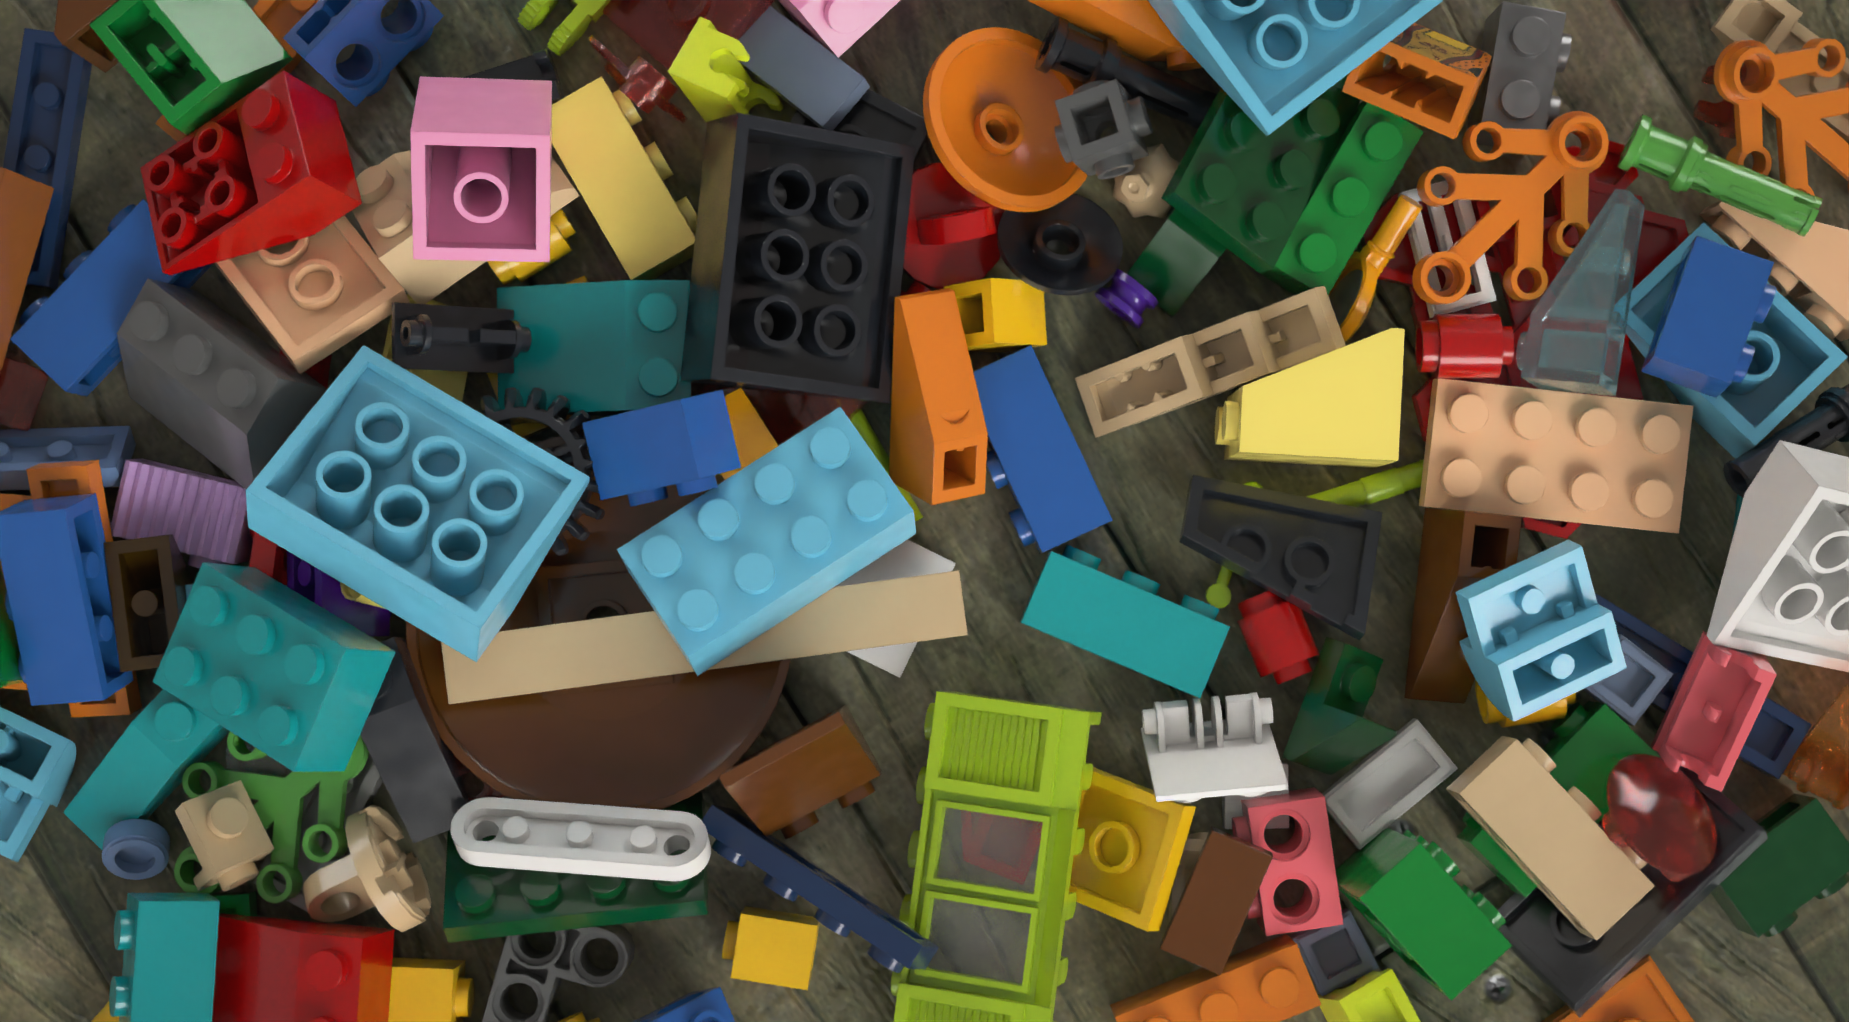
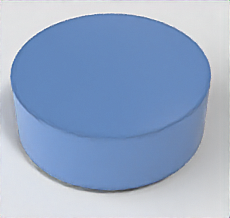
M128 819L120 821L111 826L105 833L102 862L108 871L121 878L141 880L153 877L162 872L168 864L170 837L162 826L149 820Z

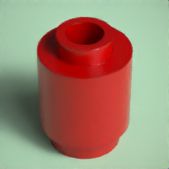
M1498 313L1435 314L1433 320H1423L1417 323L1415 358L1418 372H1432L1435 379L1498 378L1502 365L1512 364L1514 356L1513 329L1511 326H1502L1501 317Z
M1269 591L1237 604L1243 618L1237 621L1260 678L1273 674L1276 684L1279 685L1313 671L1308 659L1320 653L1304 614L1299 607Z

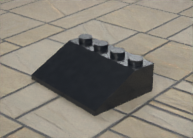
M742 113L732 114L707 122L680 381L737 389L741 387L745 390L883 404L890 403L895 297L901 295L915 147Z

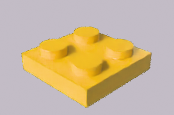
M1093 767L1091 786L1088 790H1082L1077 827L1085 829V839L1081 854L1073 857L1069 892L1076 893L1077 902L1144 931H1160L1196 806L1175 801L1156 802L1154 790Z

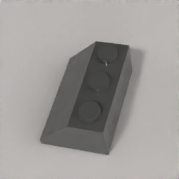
M148 278L117 332L129 397L245 489L250 486L327 389L306 372L299 374L285 356L197 290Z

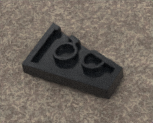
M1198 475L1192 476L1189 482L1180 543L1359 641L1365 635L1383 512Z

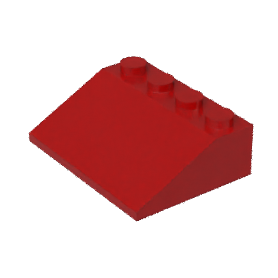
M219 913L212 1022H388L395 929Z

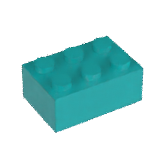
M203 562L153 679V683L293 772L345 771L396 651L255 567Z

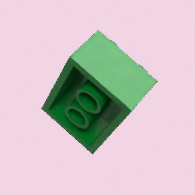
M1387 827L1363 848L1357 849L1336 868L1338 889L1415 974L1452 1001L1512 946L1498 930L1506 923V920L1480 892L1474 894L1465 884L1460 886L1453 879L1460 872V869L1434 841L1428 843L1421 835L1416 837L1408 829L1403 834H1400Z

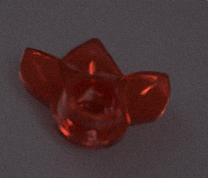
M593 34L589 37V43L592 48L607 60L603 67L606 73L620 86L619 90L647 114L657 105L678 123H685L688 118L680 108L669 101L678 90L675 85L640 55L628 67Z

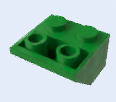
M119 0L89 24L167 121L186 135H189L257 89L293 60L245 0Z

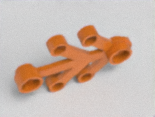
M1814 38L1806 42L1802 49L1774 54L1765 44L1759 41L1739 40L1729 44L1720 53L1714 67V83L1720 96L1734 105L1736 146L1729 151L1726 160L1743 166L1746 156L1751 153L1754 160L1751 170L1768 176L1772 167V158L1769 151L1763 147V107L1776 118L1780 182L1815 196L1813 189L1808 185L1807 145L1848 181L1849 192V144L1821 120L1822 118L1849 113V81L1843 88L1800 96L1792 95L1778 82L1782 79L1803 74L1822 78L1836 76L1843 69L1846 61L1844 46L1838 40ZM1824 47L1827 52V61L1824 67L1820 68L1818 54ZM1744 62L1747 68V75L1741 83L1740 68Z
M1572 111L1556 117L1546 130L1503 128L1500 124L1493 121H1484L1468 128L1463 136V150L1475 162L1491 161L1497 159L1503 153L1543 156L1525 175L1457 173L1451 167L1438 166L1426 170L1420 176L1417 183V192L1420 199L1428 206L1440 207L1451 204L1455 200L1498 201L1448 251L1431 253L1419 260L1413 271L1412 282L1417 295L1422 300L1430 304L1441 305L1453 303L1461 299L1467 293L1471 284L1470 267L1514 223V264L1504 273L1503 287L1507 295L1517 301L1539 298L1548 286V275L1542 267L1544 194L1560 178L1561 219L1554 222L1549 229V245L1556 254L1561 256L1580 255L1590 248L1594 235L1593 229L1588 222L1589 173L1600 167L1605 160L1609 139L1603 124L1595 116L1587 112ZM1481 130L1487 131L1493 138L1494 144L1490 153L1482 152L1477 146L1476 139ZM1569 133L1575 134L1581 141V150L1577 156L1569 154L1566 150L1565 140ZM1435 175L1444 177L1448 183V192L1444 198H1438L1431 191V180ZM1568 224L1575 227L1579 235L1578 243L1574 248L1568 247L1563 241V230ZM1433 267L1440 268L1446 277L1445 285L1440 291L1434 290L1428 282V275ZM1523 269L1528 270L1534 279L1533 287L1528 293L1520 290L1517 284L1518 274Z

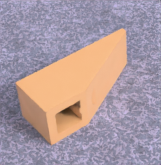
M1721 200L1706 207L1699 214L1711 225L1710 228L1730 247L1773 261L1774 264L1768 282L1776 286V290L1782 296H1787L1788 294L1806 311L1803 315L1827 338H1837L1839 341L1849 339V230L1814 221L1808 233L1803 237L1779 224L1757 217Z

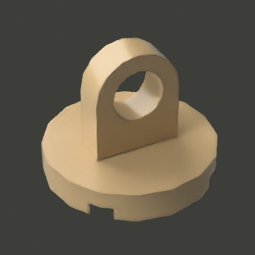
M371 805L348 816L345 832L350 855L319 869L310 875L303 884L302 891L307 911L311 918L322 922L342 921L376 906L385 920L393 928L401 932L426 921L424 918L429 915L431 908L428 884L418 858L414 857L412 852L405 854L404 851L401 852L396 841L404 838L402 835L403 831L398 823L387 811L376 805Z

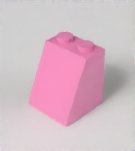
M420 76L410 130L413 259L550 262L552 81Z

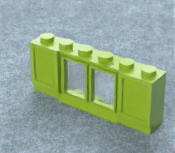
M936 691L935 703H930L924 724L925 739L930 741L927 766L921 768L916 785V801L918 804L923 805L920 830L913 831L908 847V866L915 869L912 894L907 893L902 901L899 921L939 948L925 970L908 969L904 966L900 973L892 972L891 993L893 996H897L894 1021L890 1022H1056L1053 1021L1057 986L1065 982L1068 972V957L1061 956L1065 921L1073 918L1077 902L1076 893L1069 892L1073 857L1081 854L1085 839V829L1077 827L1082 790L1090 788L1093 777V764L1086 763L1090 725H1100L1102 712L954 691Z

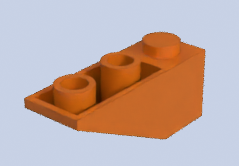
M950 288L895 297L889 476L896 485L930 505L985 494L988 431L955 292Z

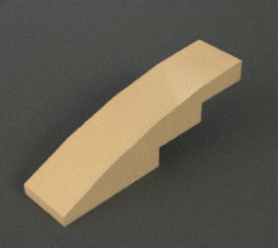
M1320 286L1262 309L1246 312L1196 333L1172 339L1076 377L1075 381L1096 438L1275 374L1344 347L1346 344L1325 286Z

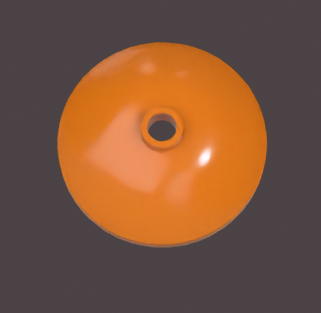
M990 27L977 29L957 38L940 53L931 66L923 93V114L927 133L944 167L972 195L990 205L1009 211L1035 212L1048 209L1071 196L1080 188L1088 176L1073 161L1066 163L1055 135V126L1061 124L1055 101L1072 95L1073 91L1082 86L1083 83L1052 69L1047 73L1036 70L1035 64L1042 45V41L1018 30ZM987 131H989L993 135L995 140L991 138Z

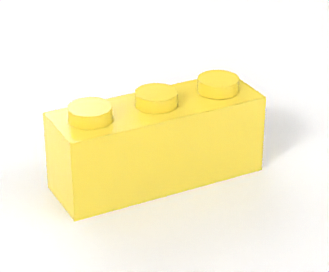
M601 76L552 104V145L630 280H654L693 257L697 214L687 196L675 202L663 181L674 174L655 141L645 147L642 146L631 127L642 121L624 88L622 87L612 93Z

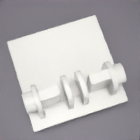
M1257 692L1225 696L1226 719L1222 720L1219 696H1211V721L1204 722L1199 698H1192V723H1189L1187 700L1154 702L1152 709H1142L1143 727H1141V736L1156 802L1175 801L1191 803L1205 797L1237 794L1245 797H1255L1269 791L1288 790V782L1269 723H1273L1271 698H1259Z

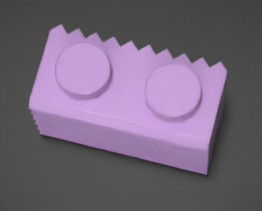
M125 460L110 526L112 536L129 540L173 534L180 552L190 554L188 565L200 568L203 562L228 565L249 561L253 539L248 528L246 489L234 480L151 460Z

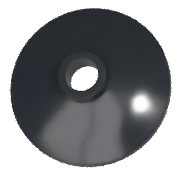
M1075 193L1059 204L1041 211L1015 212L1005 210L997 229L998 250L1007 267L1026 284L1051 294L1080 295L1099 289L1115 275L1123 255L1122 237L1114 220L1099 205Z

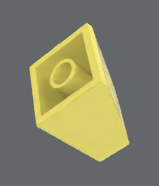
M1390 328L1246 384L1228 396L1224 406H1218L1216 410L1215 444L1225 445L1224 460L1377 468L1398 461L1405 329Z

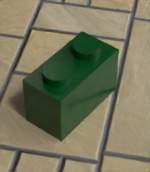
M1794 793L1758 819L1756 823L1766 831L1768 839L1711 892L1737 930L1757 938L1763 934L1765 937L1774 936L1791 926L1798 918V914L1795 911L1813 897L1817 899L1826 898L1839 891L1849 882V875L1847 874L1849 872V842L1815 797Z

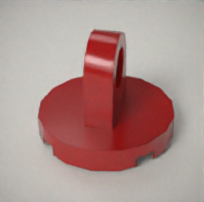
M929 163L913 170L903 273H906L912 280L934 289H944V286L982 279L1000 259L1001 255L997 246V229L1005 210L990 205L972 195L952 177L942 163Z

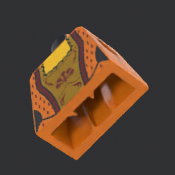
M1413 23L1347 75L1342 92L1455 139L1471 112L1492 56L1482 50ZM1386 54L1392 56L1389 63L1383 68Z

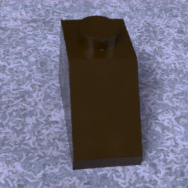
M173 534L105 542L104 548L120 672L158 668L187 601L185 585L194 584V581Z

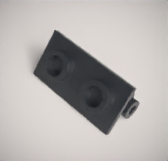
M392 303V362L404 369L514 374V358L520 352H528L531 346V331L528 327H522L517 320H514L513 309Z

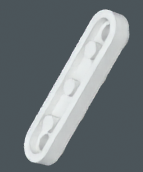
M482 797L463 805L454 815L450 828L451 836L460 857L469 864L483 867L683 881L700 873L708 864L711 856V845L705 824L694 814L683 811ZM496 835L491 841H481L487 836ZM677 850H687L679 855H670Z

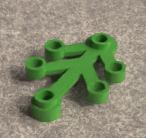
M229 732L227 737L228 749L236 759L249 761L266 756L265 753L257 748L251 752L247 749L243 739ZM360 735L345 771H292L287 776L225 769L216 761L198 762L191 764L185 770L182 777V786L187 796L193 799L241 780L249 798L259 800L253 806L265 830L274 824L272 838L274 850L271 852L270 865L265 866L259 872L256 885L260 896L270 903H279L296 897L303 884L302 875L298 869L304 797L319 785L318 824L308 828L303 836L302 847L304 853L311 861L316 863H325L339 859L344 855L348 847L344 829L347 784L350 779L356 777L363 770L369 757V751ZM203 770L211 778V786L208 791H205L200 785L199 778ZM322 831L326 832L332 840V848L329 853L324 852L319 845V837ZM192 846L183 850L177 858L174 867V876L177 884L186 893L213 894L221 891L222 888L219 883L198 891L193 878L196 876L194 873L195 860L199 862ZM277 871L286 880V888L283 893L279 892L274 886L273 878Z

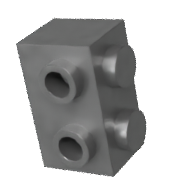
M1503 1L1486 19L1481 50L1491 55L1492 58L1469 114L1467 130L1471 126L1484 121L1496 122L1503 128L1546 130L1551 122L1559 116L1561 100L1559 96H1553L1552 93L1556 72L1564 71L1571 50V34L1563 33L1566 12ZM1481 130L1477 135V144L1493 146L1494 142L1490 133Z

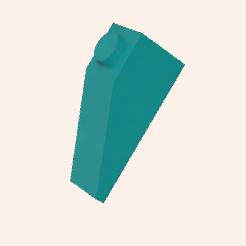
M163 689L130 723L63 813L103 850L104 836L111 826L128 819L146 820L182 783L185 770L191 764L202 762L230 731Z

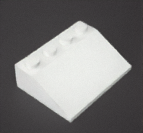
M1779 440L1744 494L1707 632V637L1712 644L1849 672V457Z

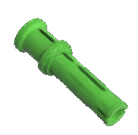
M1643 114L1640 116L1620 156L1618 168L1628 171L1631 167H1635L1668 181V189L1677 193L1680 190L1687 192L1691 188L1757 217L1779 224L1804 237L1808 233L1819 213L1817 209L1822 205L1823 198L1799 191L1747 167L1725 160L1716 154L1708 152V145L1703 143V139L1693 136L1686 140L1653 126L1651 117Z

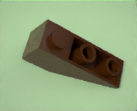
M1425 508L1404 698L1465 704L1475 677L1470 670L1459 642L1467 638L1468 634L1455 592L1517 563L1522 517L1463 510Z

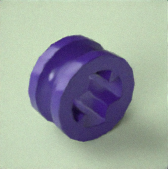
M1117 269L1115 275L1111 278V285L1107 288L1100 287L1094 295L1111 312L1126 323L1139 329L1144 322L1142 319L1143 311L1146 309L1154 310L1159 302L1143 285L1128 274Z

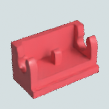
M1703 631L1651 744V748L1659 753L1662 763L1667 768L1676 773L1680 766L1688 768L1699 775L1698 779L1705 786L1722 792L1777 676L1767 657L1763 654L1712 644L1707 637V632Z

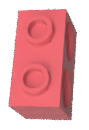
M1313 787L1289 791L1287 794L1241 800L1243 816L1232 818L1233 836L1266 849L1273 854L1271 863L1246 918H1257V924L1266 936L1343 925L1325 796ZM1279 815L1293 817L1295 831L1286 843L1280 845L1266 843L1264 831L1272 818ZM1288 879L1303 881L1304 893L1297 904L1287 908L1278 907L1274 904V892L1280 883Z

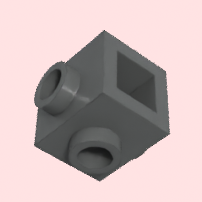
M1117 79L1111 81L1098 80L1084 84L1075 89L1072 95L1055 101L1061 121L1060 125L1055 126V135L1062 156L1066 163L1073 161L1088 176L1097 174L1098 179L1114 178L1135 168V160L1149 156L1144 136L1152 134L1153 129L1145 103L1141 96L1132 99L1131 95ZM1111 126L1117 127L1118 133L1100 139L1102 132L1106 128Z

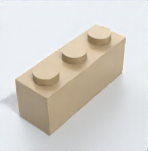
M1501 736L1453 781L1446 790L1580 933L1597 941L1655 887L1641 871L1647 864V861L1624 837L1618 834L1612 840L1597 825L1595 821L1602 814L1585 794L1574 786L1566 791L1552 777L1550 772L1556 767V764L1539 745L1530 738H1527L1521 744L1518 739Z

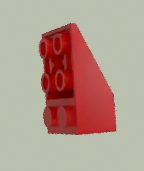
M284 70L140 167L162 272L167 275H173L313 236L362 204L336 100Z

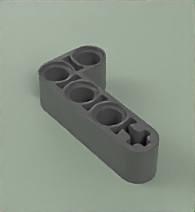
M620 924L555 931L556 945L553 950L548 952L534 949L529 944L526 934L507 936L482 1022H550L562 979L590 987H605L613 984L626 972L634 959L635 953L632 935ZM604 938L614 944L619 955L616 967L600 969L592 964L587 954L590 940ZM525 983L532 987L538 998V1007L535 1012L521 1013L514 1009L508 998L511 984Z

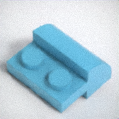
M1569 539L1455 592L1468 634L1467 638L1459 641L1465 659L1476 681L1491 703L1513 722L1627 668L1612 611L1597 603L1583 547Z
M0 707V855L19 862L50 804L57 807L75 765L76 745L73 741Z

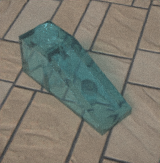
M1614 190L1531 312L1528 331H1523L1519 337L1516 361L1518 368L1522 370L1521 378L1539 389L1616 396L1645 205L1629 190Z

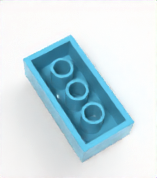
M839 407L721 482L717 488L710 489L621 546L617 551L628 572L698 676L915 535L916 525L914 510L843 409Z

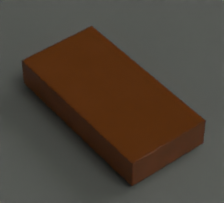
M1211 826L1160 942V949L1221 975L1273 858L1272 852Z

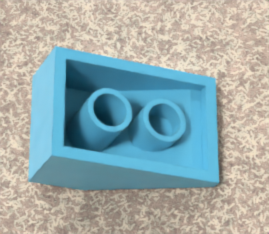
M1704 222L1610 311V314L1645 358L1685 250L1696 236L1729 246ZM1777 290L1763 323L1760 324L1755 321L1752 323L1746 344L1754 346L1755 352L1748 372L1741 384L1732 381L1715 398L1662 379L1682 405L1694 406L1692 418L1735 459L1754 448L1848 357Z

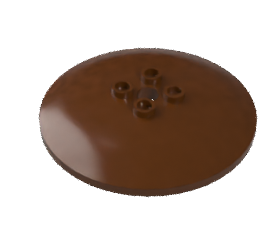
M561 436L534 443V445L543 450L548 447L555 449L566 442ZM676 484L666 486L669 498L630 507L627 495L600 500L599 494L592 492L589 503L599 506L605 511L603 519L591 518L584 513L578 520L587 527L590 536L585 541L575 538L568 530L563 532L568 543L569 552L560 556L556 555L550 548L514 611L499 632L589 620L591 614L601 607H611L619 615L654 611L628 572L617 549L709 490L679 496ZM406 621L407 648L441 739L457 759L475 776L511 799L660 810L689 798L715 782L722 773L734 766L752 747L778 705L791 664V659L711 669L698 676L695 672L448 704L441 641Z

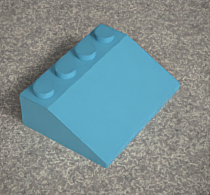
M1443 0L1148 1L1173 36L1267 136Z
M363 345L246 489L248 528L477 662L514 611L589 484L590 477Z

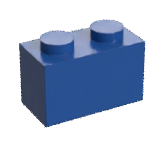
M1696 236L1682 255L1641 372L1715 398L1732 381L1741 384L1748 372L1755 352L1754 346L1746 344L1753 321L1760 324L1763 323L1776 293V286L1767 284L1774 262Z
M723 390L582 423L590 458L593 461L592 467L598 485L600 500L627 495L630 507L669 498L666 486L674 484L677 486L679 496L698 493L718 487L716 474L741 468Z

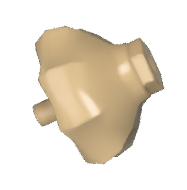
M1161 143L1147 147L1149 156L1135 160V168L1114 177L1113 197L1126 206L1133 218L1147 215L1166 218L1172 207L1161 197L1180 163L1170 157L1166 148Z

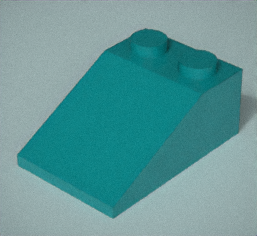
M620 280L497 288V309H513L514 320H517L522 327H528L532 336L529 351L526 353L520 352L514 358V374L498 373V404L501 410L505 409V390L511 387L520 391L524 407H526L532 388L537 387L545 390L547 397L546 411L552 401L558 395H562L571 401L570 410L567 415H573L580 410H584L589 415H617L691 397V382L680 381L690 280Z

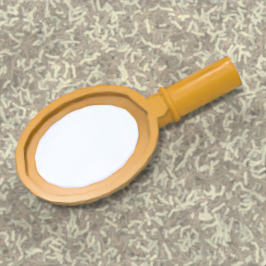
M1401 194L1373 239L1367 241V245L1362 248L1361 252H1353L1328 295L1345 343L1356 333L1365 320L1375 296L1378 277L1389 260L1395 258L1394 252L1423 208L1418 202L1406 195Z

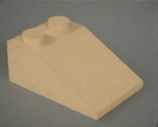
M411 150L395 153L380 164L365 169L357 176L356 181L362 204L353 209L352 212L379 260L417 304L428 303L486 262L413 259ZM553 156L551 158V215L579 196Z

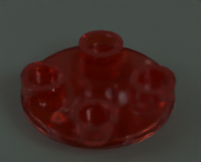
M1632 754L1615 764L1607 781L1609 811L1602 818L1604 832L1610 841L1622 848L1630 847L1641 859L1659 869L1667 879L1673 882H1681L1707 867L1716 851L1717 832L1711 810L1696 785L1680 769L1677 773L1673 772L1665 764L1664 759L1653 755Z

